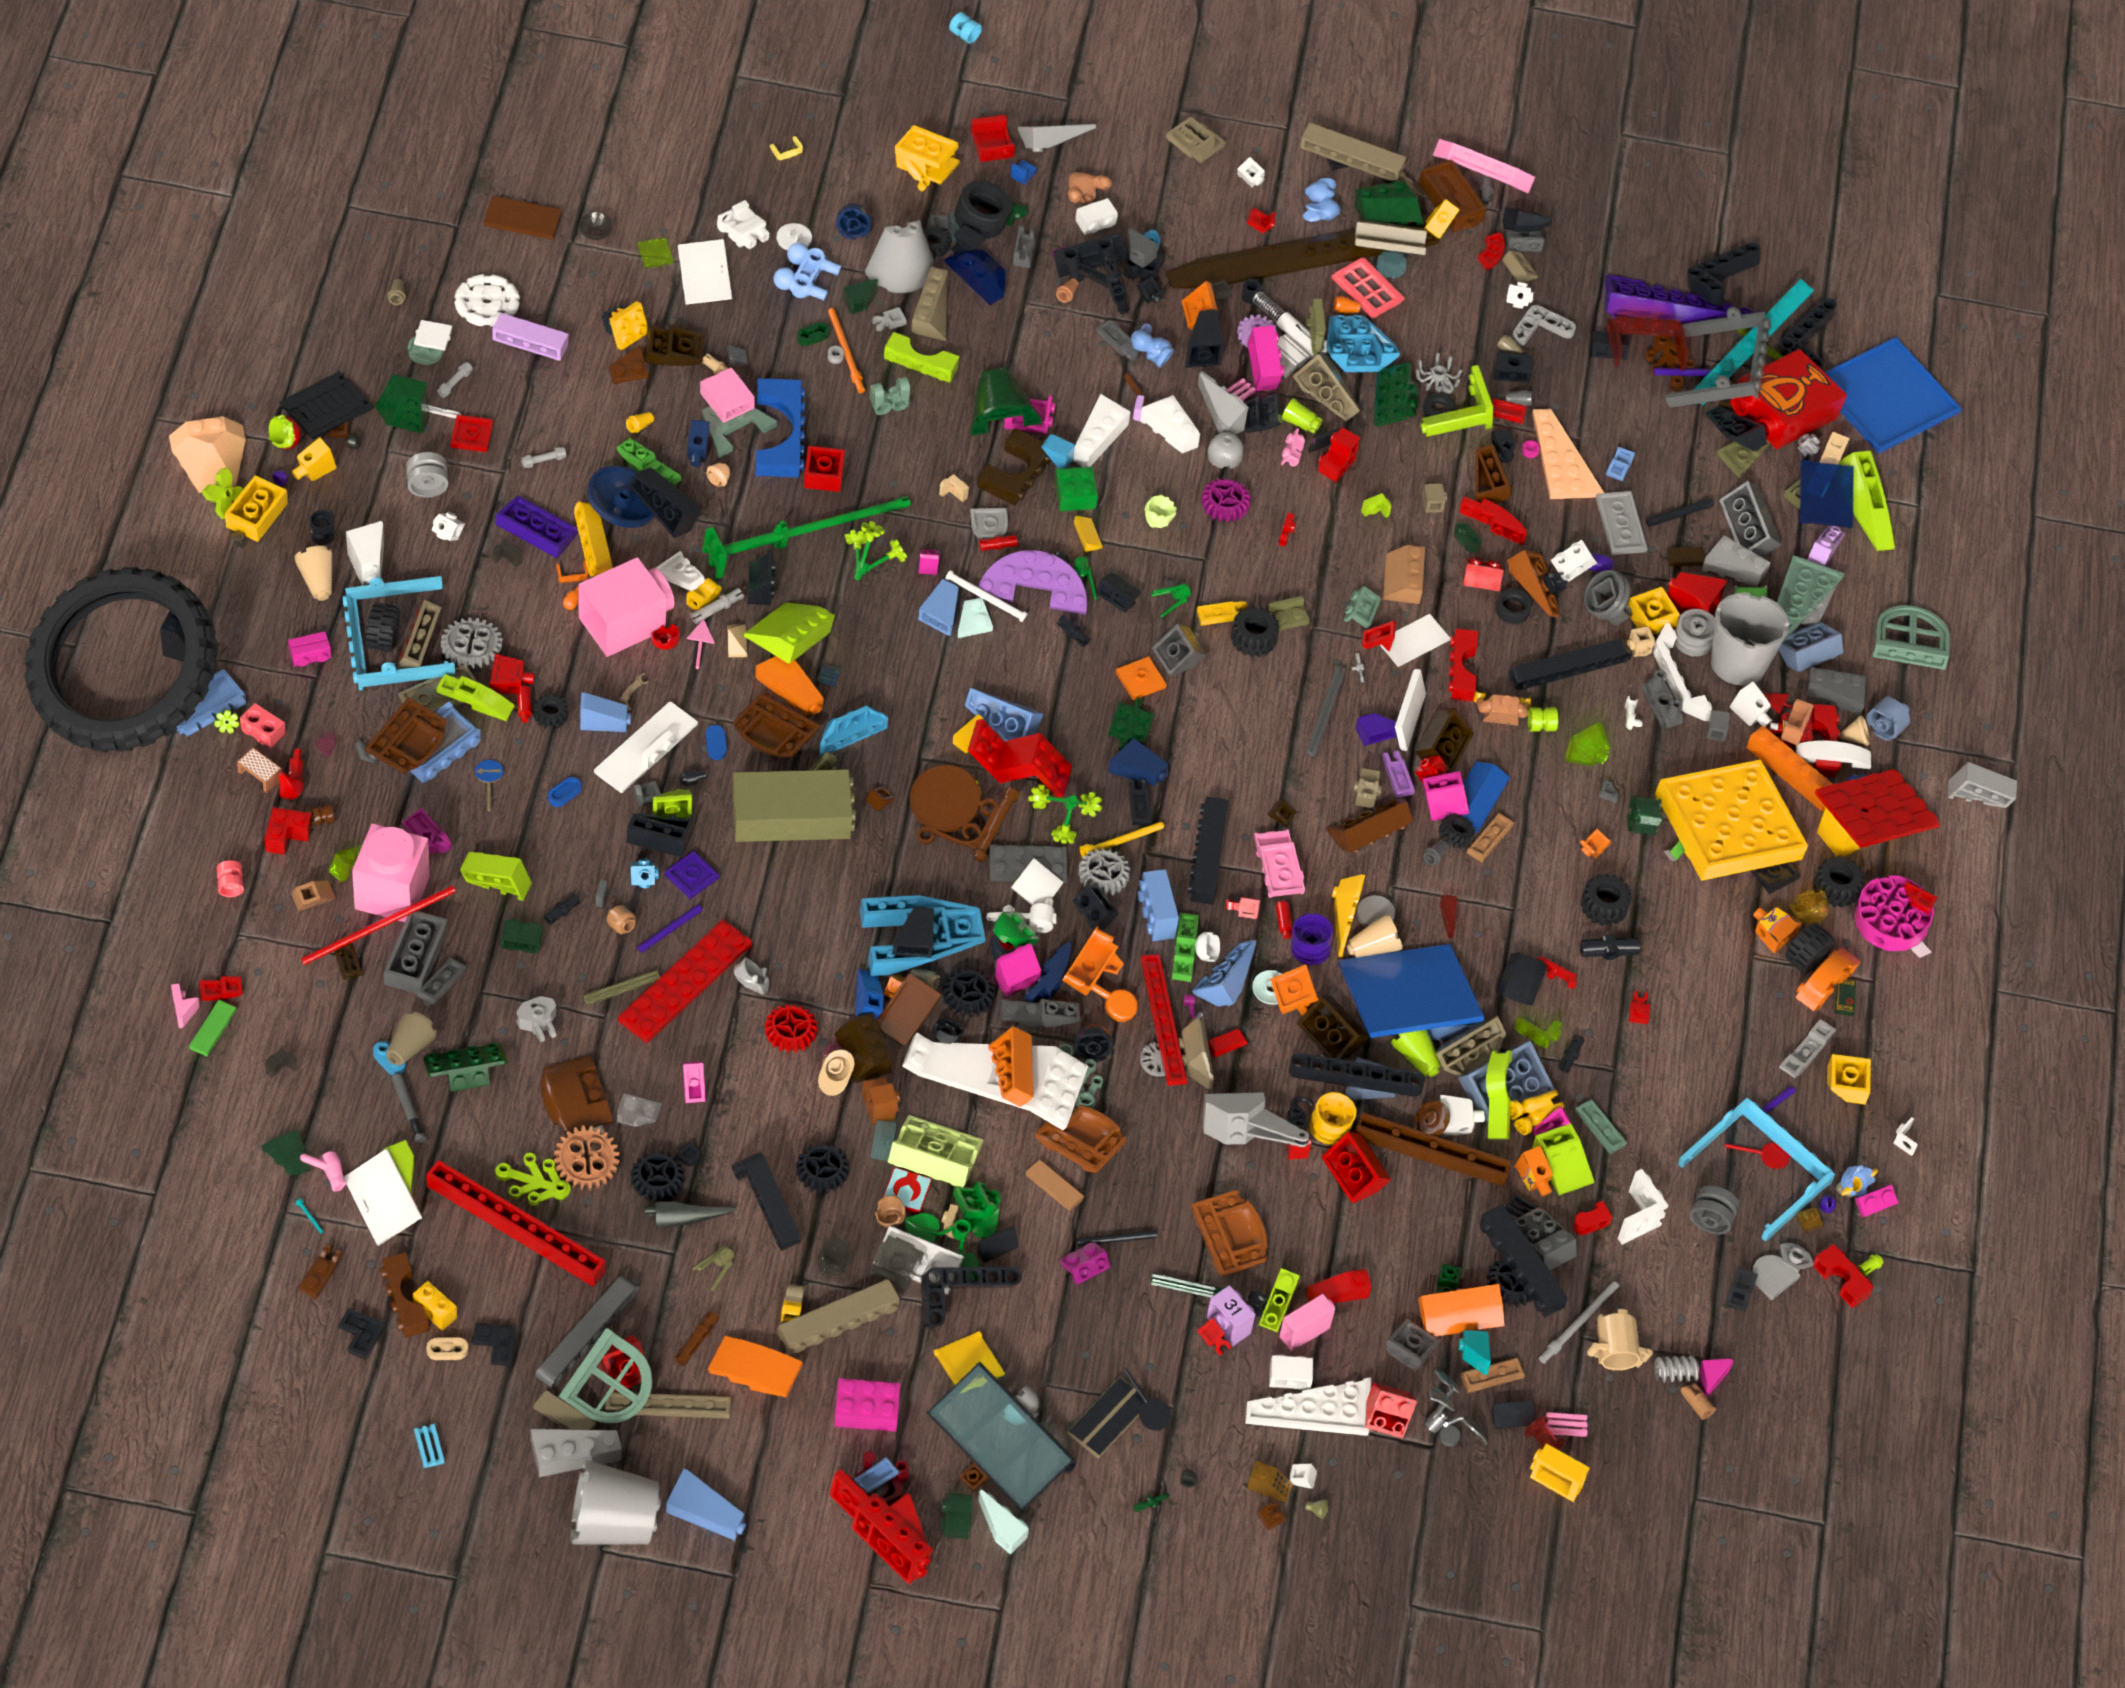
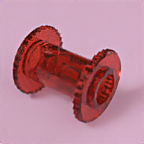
M1547 1417L1537 1419L1525 1430V1436H1534L1542 1448L1548 1444L1560 1450L1565 1444L1564 1438L1557 1440L1547 1428Z

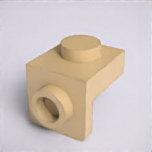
M953 474L940 483L939 494L943 497L948 492H951L960 501L964 502L968 499L969 487L964 481H961Z
M951 1204L949 1211L944 1212L942 1218L944 1230L955 1225L958 1206ZM951 1231L944 1234L950 1238L955 1239Z

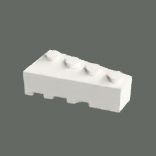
M1100 394L1075 445L1073 462L1082 467H1091L1128 426L1130 411Z

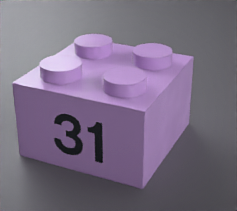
M1229 1285L1211 1297L1207 1319L1210 1321L1213 1318L1226 1334L1224 1338L1231 1346H1234L1251 1334L1255 1312L1250 1305H1247L1242 1300L1240 1293L1233 1290Z

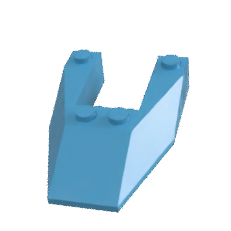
M920 895L862 898L859 911L862 928L902 926L914 907L934 908L933 950L931 958L892 955L893 945L870 947L868 956L870 975H891L984 943L986 939L980 908Z

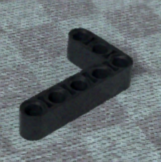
M1748 243L1687 270L1688 288L1712 305L1722 304L1724 302V284L1720 280L1760 263V245Z
M1825 298L1780 340L1777 356L1782 358L1800 349L1823 370V359L1804 345L1832 320L1837 307L1836 301L1832 298Z
M758 1152L732 1164L733 1173L738 1181L745 1178L748 1179L779 1249L783 1251L800 1243V1235L763 1154Z
M1016 1267L930 1268L921 1276L923 1324L929 1329H934L945 1322L944 1288H1011L1021 1282V1271ZM930 1273L935 1275V1283L929 1280ZM949 1273L954 1274L956 1278L955 1283L949 1280ZM969 1273L975 1276L974 1283L968 1279ZM988 1273L993 1274L994 1282L989 1281ZM1008 1273H1011L1014 1276L1013 1282H1010L1008 1280ZM931 1293L936 1296V1303L930 1300ZM931 1314L937 1316V1323L931 1321Z

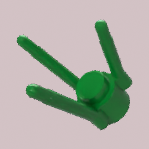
M1077 557L1072 568L1078 576L1084 577L1088 574L1093 597L1097 600L1089 560L1086 557Z
M1186 583L1153 590L1152 597L1171 593L1175 600H1179L1160 615L1161 618L1187 602L1186 598L1190 597V589Z

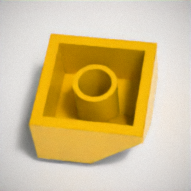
M1663 587L1631 597L1628 603L1632 611V617L1630 618L1636 627L1643 628L1649 626L1652 635L1661 633L1666 623H1670L1672 628H1675L1680 614Z
M1832 1054L1827 1066V1084L1830 1089L1846 1102L1866 1104L1870 1094L1871 1059Z

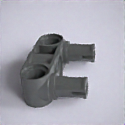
M1659 669V671H1655L1654 677L1649 682L1643 684V693L1661 727L1668 729L1683 723L1680 711L1683 704L1678 699L1674 700L1664 681L1667 674L1663 669Z

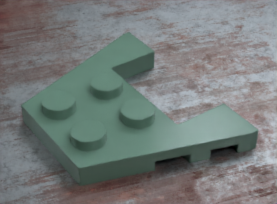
M710 406L702 410L703 420L710 421V435L719 458L733 451V446L724 436L748 423L754 422L763 433L777 427L775 419L756 408L724 423Z

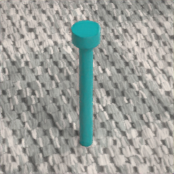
M298 1199L295 1204L302 1208L319 1233L323 1234L324 1231L305 1207L303 1199Z

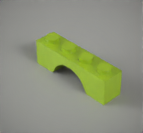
M895 332L892 333L885 346L884 359L938 378L941 381L950 383L959 368L960 356L946 351H941L932 356L919 354L911 347L909 337Z

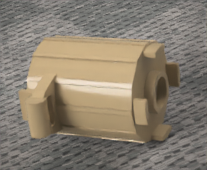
M1618 1309L1616 1314L1607 1316L1600 1314L1598 1316L1597 1332L1599 1344H1592L1587 1351L1589 1356L1597 1357L1599 1364L1610 1370H1625L1634 1366L1639 1368L1643 1362H1647L1653 1352L1651 1349L1639 1347L1636 1319L1632 1315H1628L1627 1310Z

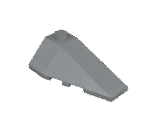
M1096 124L1020 126L1018 131L1026 148H1032L1033 152L1043 151V148H1050L1096 128Z
M1203 371L1200 372L1198 386L1218 432L1236 435L1243 431L1248 407L1236 394H1229L1226 387H1219L1213 378Z

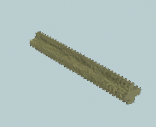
M651 971L633 979L631 978V980L628 979L624 982L585 994L583 997L586 1006L587 1003L588 1005L589 1003L592 1005L591 1002L594 1004V1001L596 1003V1000L597 1002L598 1000L601 1001V999L603 1001L605 997L608 999L610 995L611 997L614 994L617 996V993L618 995L619 992L620 994L621 992L624 993L623 991L626 993L628 989L631 991L630 988L635 990V987L636 989L637 986L640 988L642 984L644 987V984L646 985L647 983L649 985V982L651 984L653 980L656 982L655 980L660 978L658 971Z

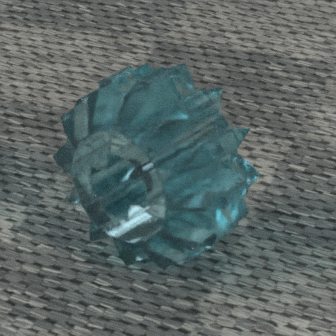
M1389 250L1388 252L1383 251L1379 255L1377 270L1381 275H1385L1386 278L1391 277L1394 280L1395 277L1400 278L1404 274L1407 261L1403 254H1398V251L1392 252Z

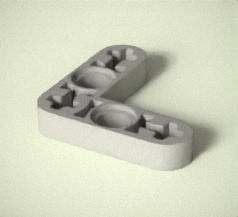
M1533 305L1513 331L1512 339L1519 346L1525 345L1538 326L1564 338H1571L1575 334L1576 325L1539 305ZM1552 319L1555 320L1556 323L1550 324L1547 320ZM1530 323L1533 327L1528 328L1524 324Z

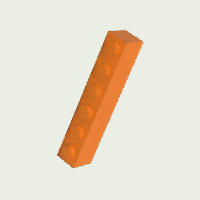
M1761 726L1751 734L1746 748L1824 813L1826 807L1814 793L1816 789L1832 785V783L1766 727Z

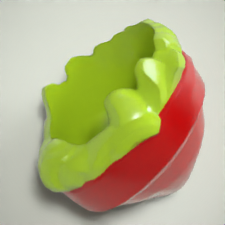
M284 415L272 418L269 423V440H272V444L282 449L296 447L301 434L298 424L292 418Z

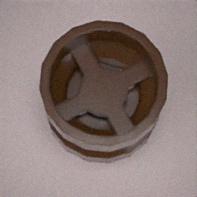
M331 804L321 808L318 806L311 807L315 826H320L323 822L328 824L334 823Z

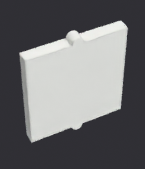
M421 320L419 328L416 330L414 345L445 350L448 341H450L452 326Z

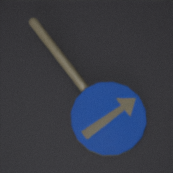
M485 760L475 767V776L479 781L487 783V811L490 812L491 783L500 780L503 776V767L494 760Z

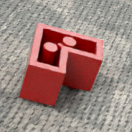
M1343 427L1338 432L1333 433L1328 452L1323 454L1318 461V472L1334 482H1337L1356 460L1360 442L1359 436Z
M273 807L265 835L266 852L285 855L289 839L308 842L312 829L311 813Z

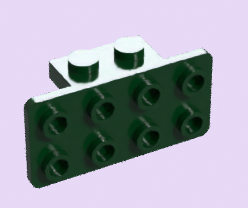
M1409 362L1386 367L1377 372L1373 421L1376 427L1405 420L1408 416L1409 418L1416 416L1419 388L1410 378L1411 365Z
M489 1043L486 1046H470L463 1050L453 1049L446 1053H431L423 1057V1062L429 1077L448 1074L449 1088L452 1092L490 1085L488 1067L506 1064L507 1058L502 1044Z

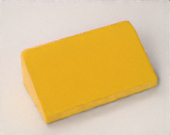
M1075 516L1074 525L1084 551L1102 549L1103 546L1092 519Z
M979 714L953 736V744L966 754L969 752L968 746L976 720L983 719Z

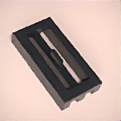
M1514 1193L1505 1205L1507 1212L1517 1218L1538 1208L1537 1205L1517 1193ZM1514 1200H1516L1517 1202L1521 1203L1526 1207H1522L1521 1205L1514 1202Z

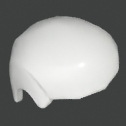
M1203 932L1198 936L1195 943V951L1201 960L1215 962L1218 959L1220 953L1218 935H1214L1212 932Z

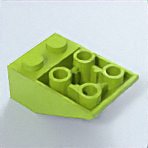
M1571 1123L1536 1135L1532 1148L1541 1146L1553 1173L1550 1181L1558 1195L1594 1183L1581 1141Z

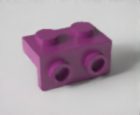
M1095 1242L1086 1244L1083 1248L1069 1253L1060 1259L1062 1267L1072 1274L1076 1285L1110 1268L1106 1251Z

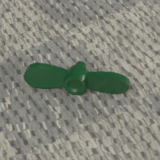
M1166 1493L1154 1498L1147 1494V1500L1136 1504L1133 1509L1135 1512H1140L1147 1507L1154 1508L1158 1502L1169 1498L1170 1495Z

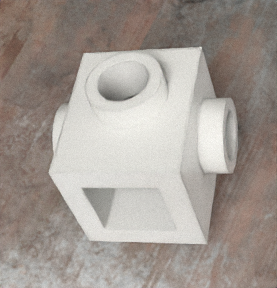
M1517 282V285L1509 284L1506 302L1513 303V307L1523 308V306H1528V302L1532 303L1533 292H1530L1531 288L1527 287V283ZM1523 293V297L1519 298L1517 294Z
M451 512L441 513L435 517L432 531L437 533L436 536L443 540H458L465 523L456 519L457 516Z

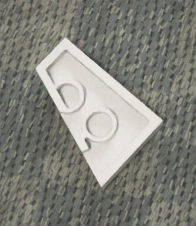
M681 551L656 567L667 581L690 591L698 588L699 585L705 582L701 572L695 566H692L687 558L683 557Z

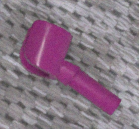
M1185 994L1183 1005L1189 1006L1192 1020L1195 1017V996Z

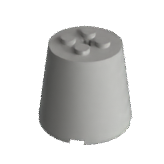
M1750 593L1732 594L1719 603L1715 613L1711 666L1721 679L1731 684L1746 686L1752 682L1757 683L1763 678L1788 634L1789 619L1781 606L1761 595L1760 598L1751 596Z
M584 1460L582 1468L585 1469V1472H580L572 1514V1521L576 1522L575 1530L571 1529L570 1543L575 1545H648L652 1533L656 1532L657 1528L656 1512L660 1510L661 1505L659 1482L597 1462Z

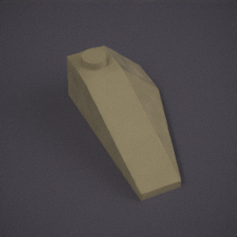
M1318 354L1293 375V378L1304 392L1310 394L1315 400L1324 404L1346 422L1361 411L1339 371L1327 354Z

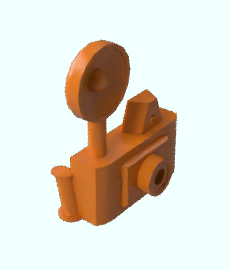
M1097 926L1062 981L1086 996L1090 990L1106 999L1105 1010L1113 1020L1126 1022L1131 1020L1137 1012L1138 1002L1136 997L1125 989H1117L1110 993L1096 984L1103 971L1118 974L1124 964L1115 953L1118 946L1112 943L1114 937L1099 930Z

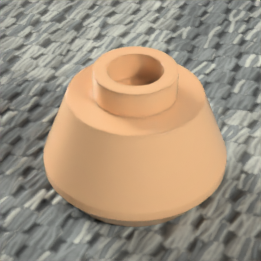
M716 463L707 468L706 474L712 484L723 487L729 480L730 469L724 463Z

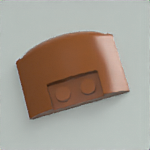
M1079 1105V1108H1073L1068 1125L1064 1130L1047 1121L1034 1134L1035 1138L1048 1150L1060 1153L1082 1166V1170L1092 1173H1098L1127 1142L1126 1137L1122 1136L1120 1128L1114 1121L1099 1111Z
M1237 1190L1191 1205L1196 1225L1200 1228L1212 1257V1263L1221 1277L1263 1264L1267 1259L1265 1257L1267 1238L1262 1221L1252 1204L1238 1196L1239 1192Z

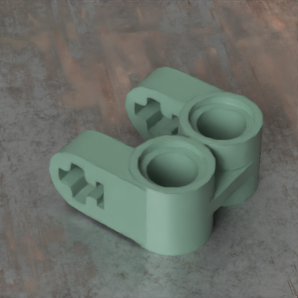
M906 377L897 379L896 386L891 387L887 392L883 390L881 383L870 386L869 398L876 414L883 415L891 409L901 411L908 407L910 385Z

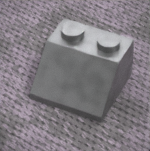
M1176 624L1152 647L1169 676L1194 668L1207 656L1191 629L1180 624Z

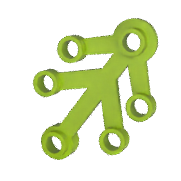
M533 1153L524 1155V1164L529 1167L533 1176L513 1170L506 1163L499 1164L495 1169L496 1178L500 1181H507L513 1178L528 1183L522 1187H510L509 1196L511 1199L516 1200L522 1195L530 1193L528 1195V1203L532 1206H536L541 1201L552 1197L563 1200L571 1191L569 1183L560 1180L555 1171V1162L552 1159L543 1161V1170L549 1174L552 1182L544 1180L536 1164V1156ZM551 1164L552 1167L548 1168L546 1165ZM540 1188L547 1189V1191H544L540 1194L537 1192H532ZM513 1191L519 1192L518 1194H512Z

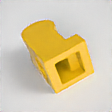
M707 578L698 588L687 592L686 604L697 611L712 603L720 594L722 587L712 579Z

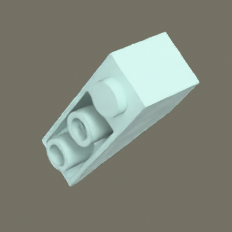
M981 1490L979 1504L996 1543L1012 1554L1027 1539L1029 1528L1023 1520L1015 1518L1007 1507H1002L997 1503L993 1495Z

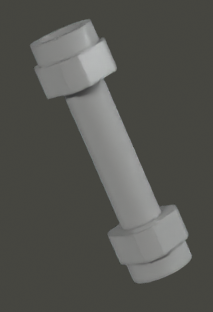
M469 363L461 364L458 367L459 371L446 384L442 383L439 386L437 393L441 397L445 398L451 393V388L463 377H467L471 373L473 368Z
M557 447L549 453L533 457L526 455L521 458L523 468H531L535 463L555 458L557 461L566 458V451L564 447Z

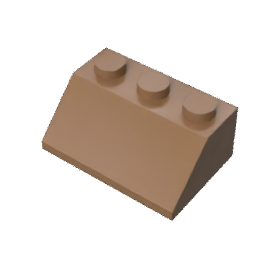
M1405 545L1386 554L1383 600L1420 604L1423 591L1425 547Z

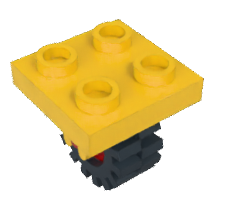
M638 301L630 306H613L614 309L609 308L608 311L604 312V315L602 314L605 331L609 335L613 334L617 348L620 350L627 348L648 332L642 304Z

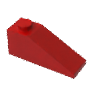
M1367 1269L1342 1273L1307 1286L1305 1290L1309 1302L1324 1294L1333 1303L1369 1298L1372 1286Z

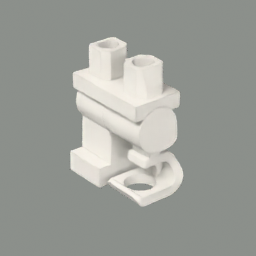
M745 200L732 206L731 210L718 215V229L721 232L728 233L729 237L739 247L745 245L748 249H751L756 245V239H759L761 242L769 239V232L765 229L766 222L749 209V204ZM728 214L727 218L722 221L723 217Z

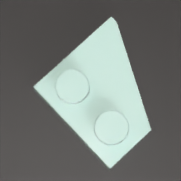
M977 598L964 601L958 638L993 631V625L983 599Z

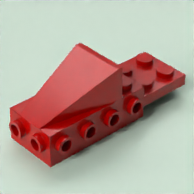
M841 1469L834 1473L829 1496L854 1519L852 1529L908 1585L917 1578H923L928 1572L933 1549L927 1544L911 1496L907 1493L889 1507L887 1501L882 1497L880 1498L876 1493L869 1497L867 1492L863 1488H859L854 1483L852 1477L849 1474H845Z

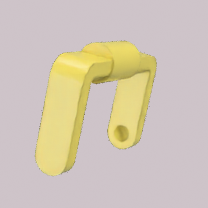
M796 136L793 137V141L798 148L786 151L785 153L780 154L774 144L770 145L772 152L778 160L790 158L803 152V146Z

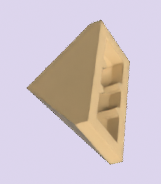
M746 624L727 625L728 657H747V639L744 637Z

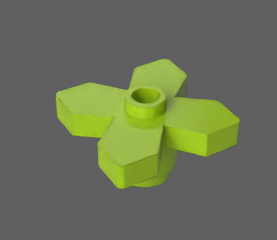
M221 468L216 474V484H208L202 490V494L207 500L216 503L215 512L221 519H225V513L232 505V501L234 502L243 491L241 486L232 487L233 475L228 468Z

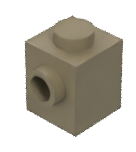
M1424 484L1422 499L1425 513L1443 512L1445 502L1447 501V492L1443 490L1442 484Z

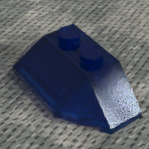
M985 250L957 252L944 259V262L989 305L1004 297L1006 270Z

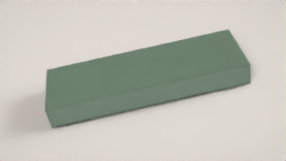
M1592 1099L1576 1107L1575 1112L1609 1154L1626 1146L1627 1142Z

